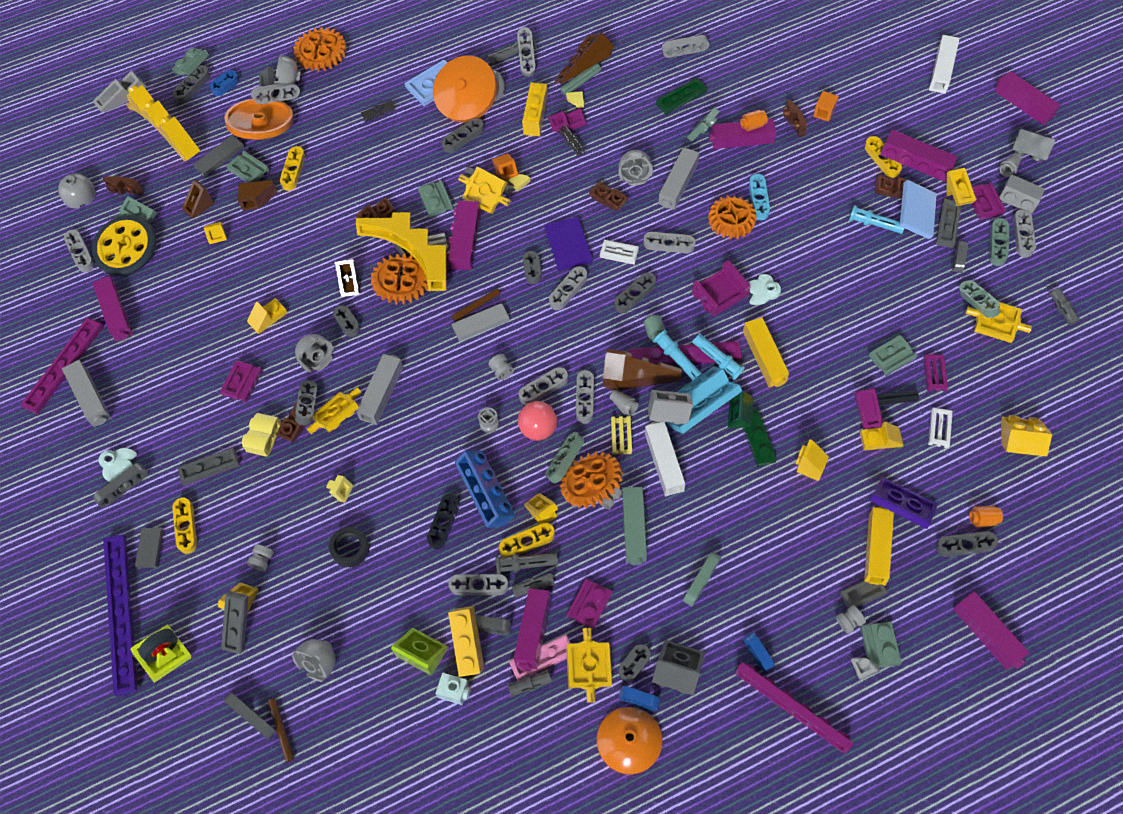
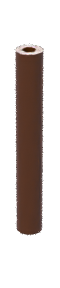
M496 288L451 315V318L454 322L499 296L500 291Z
M275 698L268 700L269 709L285 761L288 763L294 760V756Z

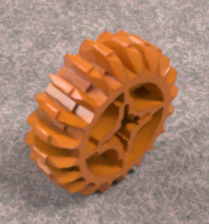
M727 195L725 199L720 197L719 201L715 200L708 215L712 231H716L717 235L722 234L723 238L727 236L730 240L732 237L738 240L739 236L744 238L746 234H750L751 230L755 227L757 219L756 209H753V204H749L748 199L743 201L742 196L736 198L735 195L733 198Z

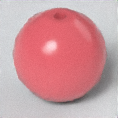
M530 402L521 409L518 415V426L522 434L530 440L541 441L547 439L557 428V416L553 408L545 402Z

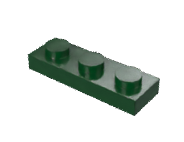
M696 78L657 99L656 105L667 115L705 94L707 88Z
M754 409L752 425L743 427V431L758 468L776 463L777 458L759 411Z

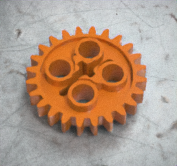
M321 27L318 31L314 28V32L308 30L309 34L302 33L303 38L298 37L299 42H295L296 46L293 47L297 63H300L301 67L304 66L306 70L310 68L311 71H314L316 68L318 72L321 68L326 71V67L332 69L333 64L338 66L337 61L342 62L341 57H345L344 52H347L343 36H340L339 32L335 33V29L330 31L328 27L326 30H323Z
M396 254V258L389 255V260L382 258L383 264L377 262V267H373L374 273H371L373 291H376V295L381 296L382 300L388 298V303H391L392 300H395L396 305L399 301H402L403 305H405L406 300L412 303V298L419 300L418 294L424 296V290H428L424 271L416 259L413 260L412 255L406 258V254H403L402 257ZM398 282L401 283V287H400V290H399V291H398V288H399Z
M595 452L593 456H590L587 453L586 458L580 456L579 462L573 461L574 466L569 467V471L565 473V477L561 479L562 484H560L562 495L572 506L577 505L578 508H581L584 505L585 509H587L589 504H592L594 508L596 502L602 505L604 498L610 500L609 494H616L614 488H620L618 482L623 481L621 478L623 472L616 458H612L610 454L605 455L602 452L598 455Z

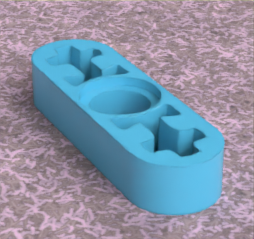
M754 174L750 177L749 181L751 204H753V209H756L757 220H765L770 212L766 180L763 175ZM760 194L764 198L758 200L755 198V195ZM760 206H762V211L764 213H761V211L759 210Z

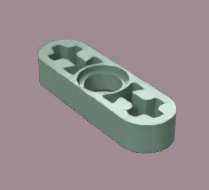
M997 218L990 227L989 261L995 266H1002L1009 256V223L1003 218ZM995 239L1002 240L1004 244L998 245Z
M968 280L960 284L961 296L987 318H993L1000 314L999 302L976 282ZM978 297H984L981 301L975 300Z
M577 432L571 433L566 438L546 470L545 476L552 483H557L564 477L584 444V438Z
M714 552L710 553L685 595L683 602L693 607L716 569L721 556Z

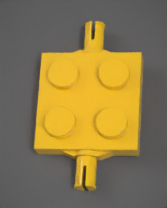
M476 167L474 174L470 178L463 174L460 175L461 178L458 180L466 184V190L462 197L464 200L479 202L480 208L493 214L499 202L509 206L507 202L510 203L511 200L503 196L508 182L479 167Z
M999 302L1000 314L993 318H987L977 309L967 307L965 314L976 317L977 323L974 332L1012 343L1018 330L1027 333L1031 331L1032 326L1021 323L1020 315L1022 309Z
M356 387L349 394L339 392L314 413L313 419L315 422L306 428L307 431L312 435L319 428H325L330 432L339 427L343 420L352 416L355 410L359 408L354 399L362 394L360 389Z
M583 628L582 642L566 645L568 688L586 690L587 703L596 702L595 689L612 686L609 643L592 641L591 628Z

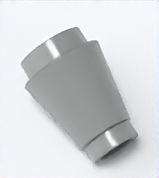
M1014 153L1000 164V173L1005 177H1010L1011 174L1015 175L1022 159L1021 155Z
M618 390L613 391L610 395V399L624 415L630 416L637 410L638 403L635 398Z

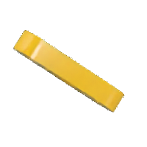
M876 136L869 137L865 144L866 152L886 176L890 178L898 177L902 169L901 163L889 158L885 160L879 158L884 143Z
M299 146L292 147L289 150L280 177L282 188L286 191L296 188L305 161V153ZM291 166H297L294 171L289 170Z
M179 498L172 506L176 546L182 553L190 554L197 547L194 509L188 499ZM183 504L186 505V507H184V516L182 511L180 510ZM184 521L190 522L186 530H180L181 523ZM184 536H186L190 542L188 543V547L186 548L183 546L184 544H186V538Z
M542 523L502 540L499 544L501 556L512 557L513 554L519 556L550 543L555 537L554 528L549 523ZM546 529L549 532V536L545 537V535H542V530ZM534 533H537L539 539L537 542ZM525 536L533 539V542L528 546L521 543L522 538ZM517 540H518V545H519L520 549H517V545H516V543H515V541H517ZM506 545L512 547L511 552L508 553V551L505 550Z

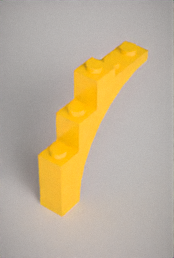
M134 85L128 89L130 93L126 96L129 103L126 106L150 122L174 148L183 161L189 160L200 152V149L175 116L171 118L159 101L155 102L143 85L139 87Z
M392 213V218H356L357 235L381 238L399 245L408 251L422 267L427 279L428 291H446V245H428V229H411L410 213Z

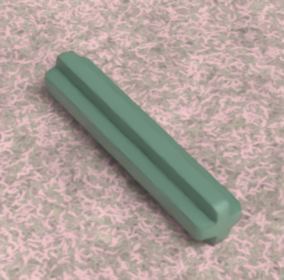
M595 64L562 86L560 89L562 94L566 95V93L573 92L601 71L600 65Z

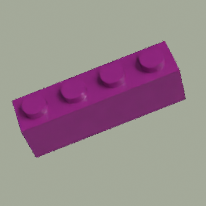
M891 130L880 153L884 157L944 182L947 180V172L953 170L957 156L895 130Z
M458 201L457 208L454 207L455 222L451 224V232L453 234L449 237L450 251H447L446 261L449 262L450 269L472 270L481 213L479 202Z

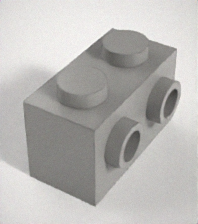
M1011 174L999 198L1006 204L1025 209L1032 214L1039 204L1045 189Z
M652 390L647 409L649 419L655 422L688 424L693 402L691 395L687 393Z

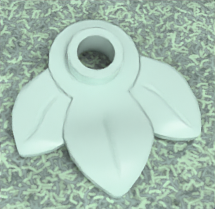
M760 274L758 280L748 282L751 285L750 293L753 294L749 302L751 305L765 304L769 299H776L781 293L780 285L773 282V278L769 275Z
M121 448L117 451L107 450L101 453L99 464L103 468V477L108 482L114 480L132 466L130 461L137 456V453L128 448ZM107 457H112L110 462L105 461Z

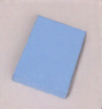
M445 60L440 61L405 83L408 91L423 106L434 101V81L442 67L447 64Z
M909 180L905 181L903 185L900 226L927 239L932 238L937 193Z

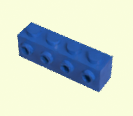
M465 451L455 461V464L486 527H504L516 515L483 451Z

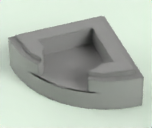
M857 657L851 659L859 679L867 678L881 671L878 665L868 658Z

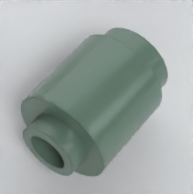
M649 315L643 322L648 337L652 342L663 330H666L661 317L658 315Z

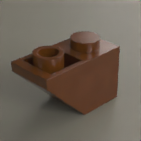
M273 180L238 183V202L242 210L260 209L277 194Z

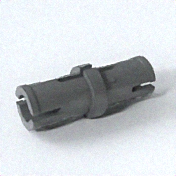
M1057 288L1049 294L1056 303L1058 312L1062 313L1068 325H1073L1080 320L1072 308V302L1067 300L1061 288Z
M550 572L549 574L534 579L531 577L528 581L512 585L515 598L528 594L529 588L540 590L555 585Z
M547 669L531 676L528 674L525 678L508 683L507 685L511 697L527 691L533 692L535 688L552 683Z

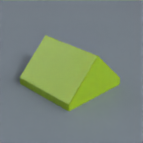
M411 628L392 645L391 650L396 657L432 676L448 646L415 628Z

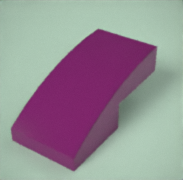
M581 108L566 115L562 111L548 117L553 132L573 130L587 125Z

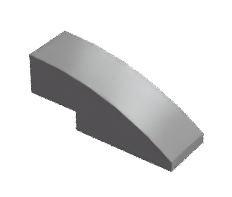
M130 71L120 82L115 79L93 100V103L103 113L128 102L126 96L130 93L128 89L134 85L138 87L143 85L145 88L147 86L139 76Z

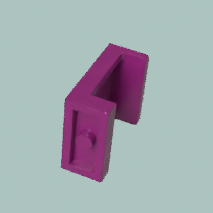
M728 260L723 263L721 271L700 283L695 280L693 282L692 294L703 303L704 309L714 317L748 297L751 285Z

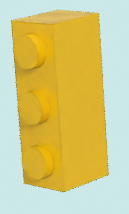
M530 83L522 121L524 135H541L548 100L547 84Z
M474 606L453 609L448 614L459 677L480 674L484 670V663Z

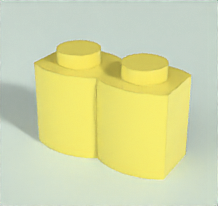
M256 413L254 418L250 420V430L242 438V445L245 451L268 457L277 438L276 433L281 425L279 418Z

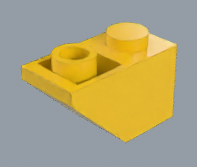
M809 440L807 446H802L796 461V464L799 465L797 472L819 481L829 456L813 440Z

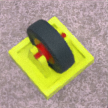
M168 624L130 648L154 683L191 659V654Z

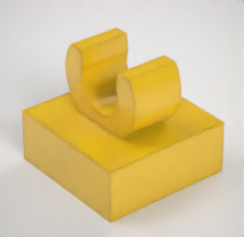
M222 222L204 226L209 244L227 240Z

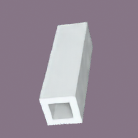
M947 35L942 36L929 87L930 91L946 94L952 75L959 38Z
M652 422L645 426V436L664 495L669 496L684 492L685 482L665 422Z

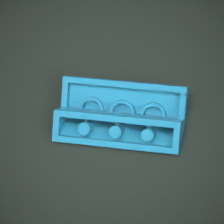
M713 366L677 391L678 393L691 395L693 406L688 424L667 423L673 430L683 434L742 392L739 384L729 382L723 369Z

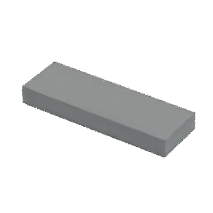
M501 303L451 325L458 340L462 341L510 320Z

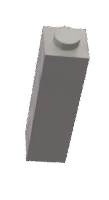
M683 147L659 193V205L675 210L698 165L699 152Z
M382 355L356 411L360 420L378 425L403 370L399 357L395 355Z
M77 360L62 368L88 422L93 427H96L111 419L87 368L82 362Z

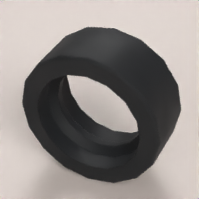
M355 527L341 528L330 538L329 552L336 563L343 567L351 568L358 566L368 556V540L362 531ZM347 537L358 538L361 547L357 554L349 558L339 555L337 547L343 539Z

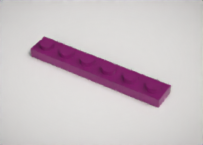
M739 341L712 343L725 355H731L734 361H741ZM695 344L678 346L693 364L716 363ZM661 347L627 349V352L632 354L631 357L641 360L644 357L648 358V361L653 364L678 365L670 355L664 354V350Z
M743 662L739 665L735 673L737 676L842 753L846 754L850 750L853 742L850 741V737L840 730L836 731L831 727V723L823 717L818 718L812 713V709L809 706L796 702L791 693L786 690L781 691L775 686L776 684L768 677L763 678L752 665L744 664Z

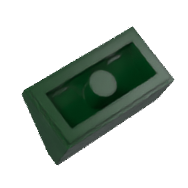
M742 391L730 400L729 429L752 425L754 399L745 391Z

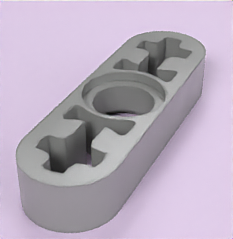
M523 27L517 33L520 69L524 76L529 77L535 72L531 30ZM523 33L527 35V43H524ZM528 48L531 54L524 56L522 50ZM528 60H529V67H532V68H530V71H527L526 69H523V68H526V61H528Z
M705 35L671 40L662 45V51L667 58L703 52L708 49L709 42Z
M293 82L255 87L251 92V97L257 104L291 100L299 96L300 89ZM279 89V95L273 97V90Z
M1020 209L1013 217L1016 251L1021 257L1027 258L1034 253L1036 242L1032 215L1029 211ZM1024 230L1028 232L1029 236L1021 235L1020 231Z
M77 230L67 231L64 235V240L76 266L81 272H90L94 268L95 263L82 236ZM73 237L75 238L76 243H73V241H72V238H73ZM83 248L81 253L75 254L77 249Z
M648 232L644 235L643 244L649 250L688 254L695 249V239L690 235ZM666 240H672L674 244L666 245L664 242Z
M573 268L551 293L549 304L552 309H563L586 283L587 271L585 268ZM566 285H571L573 290L565 291L563 288Z
M557 367L525 385L519 390L520 402L527 405L530 402L542 399L564 386L568 381L567 371L562 367ZM556 375L563 376V379L556 378ZM540 383H547L549 385L546 390L538 388ZM525 393H527L528 395L531 394V397H530V398H528L527 396L524 397V394H525Z
M584 370L577 375L576 418L580 423L587 424L593 419L594 376L590 371ZM584 377H587L588 379L587 387H583ZM587 393L590 395V399L583 401L580 399V395ZM583 407H587L586 417L582 415Z
M459 574L452 576L448 582L450 591L454 595H503L509 587L507 578L501 574ZM467 580H469L470 590H467ZM477 580L484 582V587L480 590L473 588V583ZM487 580H490V584H497L500 580L504 585L500 589H497L495 585H490V590H488ZM457 581H460L461 584H463L459 587V589H456V587L454 586L455 584H457Z

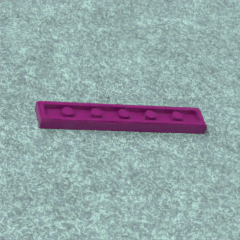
M87 317L20 405L38 415L65 380L66 376L62 368L80 360L104 326Z

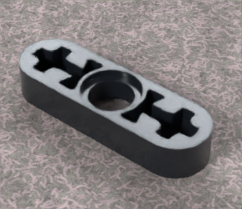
M446 494L441 499L427 535V542L432 549H441L446 544L460 507L458 497L454 494ZM453 500L455 505H450L448 513V506L446 502L450 503V501ZM441 517H447L449 522L445 526H440L438 520ZM438 529L440 531L439 537L441 541H437L436 543H434L432 538L437 537Z

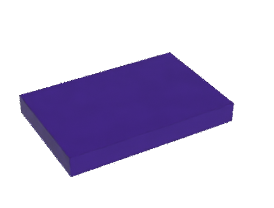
M578 217L544 225L558 271L592 263V256Z
M881 477L870 501L925 529H928L938 506L937 503L884 477Z

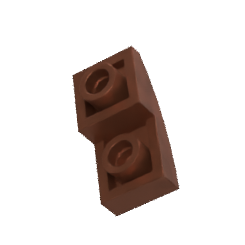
M787 100L786 107L783 108V117L787 119L788 125L793 124V129L797 131L798 137H804L807 129L806 120L800 109L791 100Z
M879 175L875 180L874 193L902 198L903 185L907 180L898 177L894 181Z
M107 176L103 178L107 190L111 193H118L122 196L125 192L138 196L144 193L140 183L134 179L120 176Z
M601 181L589 192L591 198L616 211L628 200V197L618 189L614 188L612 190Z
M385 197L373 207L370 205L366 206L356 214V217L389 218L392 216V213L397 211Z
M295 403L288 418L284 417L276 433L277 436L294 442L306 427V425H300L295 421L297 403Z

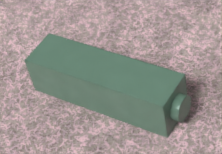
M623 487L622 501L626 563L640 565L646 562L647 559L643 487Z

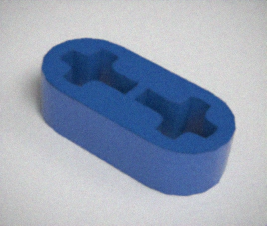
M228 70L210 83L213 95L222 96L235 87L239 82L237 73L233 70Z
M751 632L744 636L743 641L760 669L766 672L773 668V660L756 634Z
M626 686L621 687L618 696L619 699L653 711H657L660 704V698Z

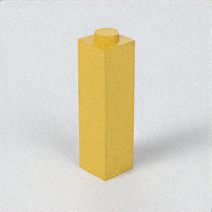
M763 318L745 322L743 333L768 387L784 385L787 382L789 372Z
M873 507L869 515L864 581L870 584H882L885 586L890 578L894 512L884 507Z

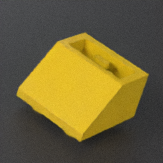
M1015 415L1001 418V440L1006 452L1048 456L1052 433L1040 419L1034 417L1021 419Z

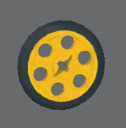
M125 215L112 219L103 225L94 238L92 245L94 261L99 269L105 273L118 276L132 274L144 267L151 259L156 247V234L150 223L143 218ZM121 227H125V231L118 234V230ZM136 230H141L138 236H133ZM112 239V243L109 246H105V242ZM143 244L144 248L137 252L136 248ZM115 254V258L112 261L107 260L109 255ZM126 257H131L129 263H123Z

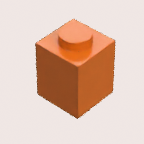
M822 91L815 106L813 117L829 122L836 108L839 96Z
M508 153L492 159L496 175L500 179L505 181L518 176L515 161Z

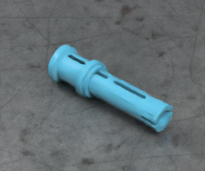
M854 205L849 221H859L865 226L869 224L900 234L904 230L900 226L899 221L873 214L872 210L859 209L856 205Z
M663 330L653 340L654 343L660 345L665 355H670L692 381L702 374L678 348V343L674 342L667 335L666 330Z
M700 333L692 341L693 344L716 361L721 369L729 373L733 380L745 369L744 366L737 364L731 355H725Z

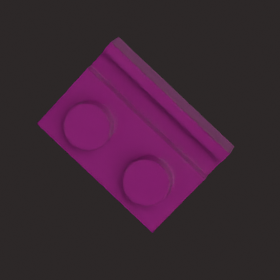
M991 182L988 185L982 184L972 187L976 201L971 204L979 220L1005 213L1006 209Z
M236 360L220 393L223 396L243 400L247 403L262 373V369Z
M585 579L567 613V617H571L575 621L594 630L613 591Z

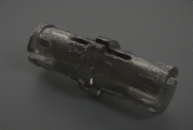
M392 100L381 105H374L373 108L361 112L364 122L376 117L381 118L383 114L395 110V106Z
M567 125L562 126L561 128L564 132L559 129V133L566 140L567 146L571 147L577 156L583 155L580 150L585 153L586 149L579 142L577 135L573 134Z

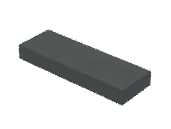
M231 135L194 163L193 166L206 177L242 150L244 146L237 138Z
M943 200L935 245L954 248L961 206H957L954 200Z
M232 447L177 468L183 486L239 467L240 464L236 450Z
M228 591L225 594L222 650L241 654L244 651L248 595Z

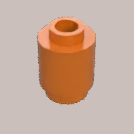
M756 110L744 114L740 120L741 127L747 132L763 127L768 122L764 110Z
M978 506L972 508V511L969 513V519L975 527L996 526L1002 523L1003 513L999 507Z

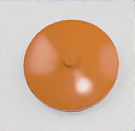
M457 57L445 64L437 74L433 85L434 102L439 111L452 121L468 122L471 119L480 118L491 108L495 101L498 89L496 75L492 68L478 57Z
M248 99L230 107L226 111L224 119L226 128L235 136L246 139H266L287 131L293 124V112L282 101L257 104L253 99Z

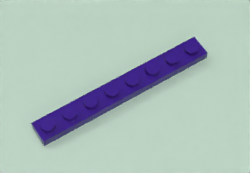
M123 534L103 539L113 694L115 696L138 692L136 660L130 650L134 646L127 543L126 536Z

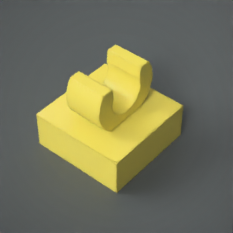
M337 475L335 481L329 480L326 488L331 489L329 493L339 502L345 503L353 485L344 476Z

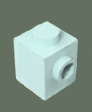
M442 673L435 694L439 699L463 705L464 700L469 698L471 687H469L466 679Z

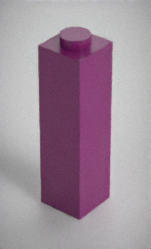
M1011 71L1005 76L1002 75L996 83L997 88L995 92L1042 125L1048 123L1056 115L1060 107L1059 103Z
M768 119L767 124H764L763 127L748 132L741 127L740 122L714 124L708 137L709 142H712L713 149L771 144L775 141L776 129L773 119Z
M108 276L93 282L108 331L117 342L134 335L118 288L111 277Z
M530 588L528 590L514 654L516 667L521 670L530 671L531 669H538L552 601L549 591Z
M975 591L953 609L1006 670L1013 666L1015 669H1018L1027 662L1024 657L1029 654L1028 650Z

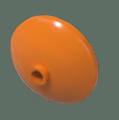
M623 707L612 711L600 724L597 733V747L603 761L614 771L629 775L638 774L649 769L657 761L662 749V733L658 723L649 713L635 707ZM632 734L634 739L628 741L626 740V735Z

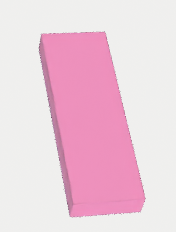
M565 634L542 645L537 670L524 671L516 667L514 659L509 661L517 681L525 678L528 674L530 676L567 659L566 645L571 644L567 635Z

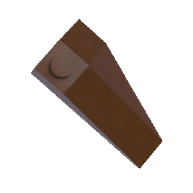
M602 32L588 35L576 49L577 54L569 59L570 65L562 69L554 82L556 84H563L600 61L609 58L614 45Z
M606 350L603 387L610 390H623L681 381L682 369L664 363L653 364L648 361V358L644 357L641 360L631 357V353L624 351Z

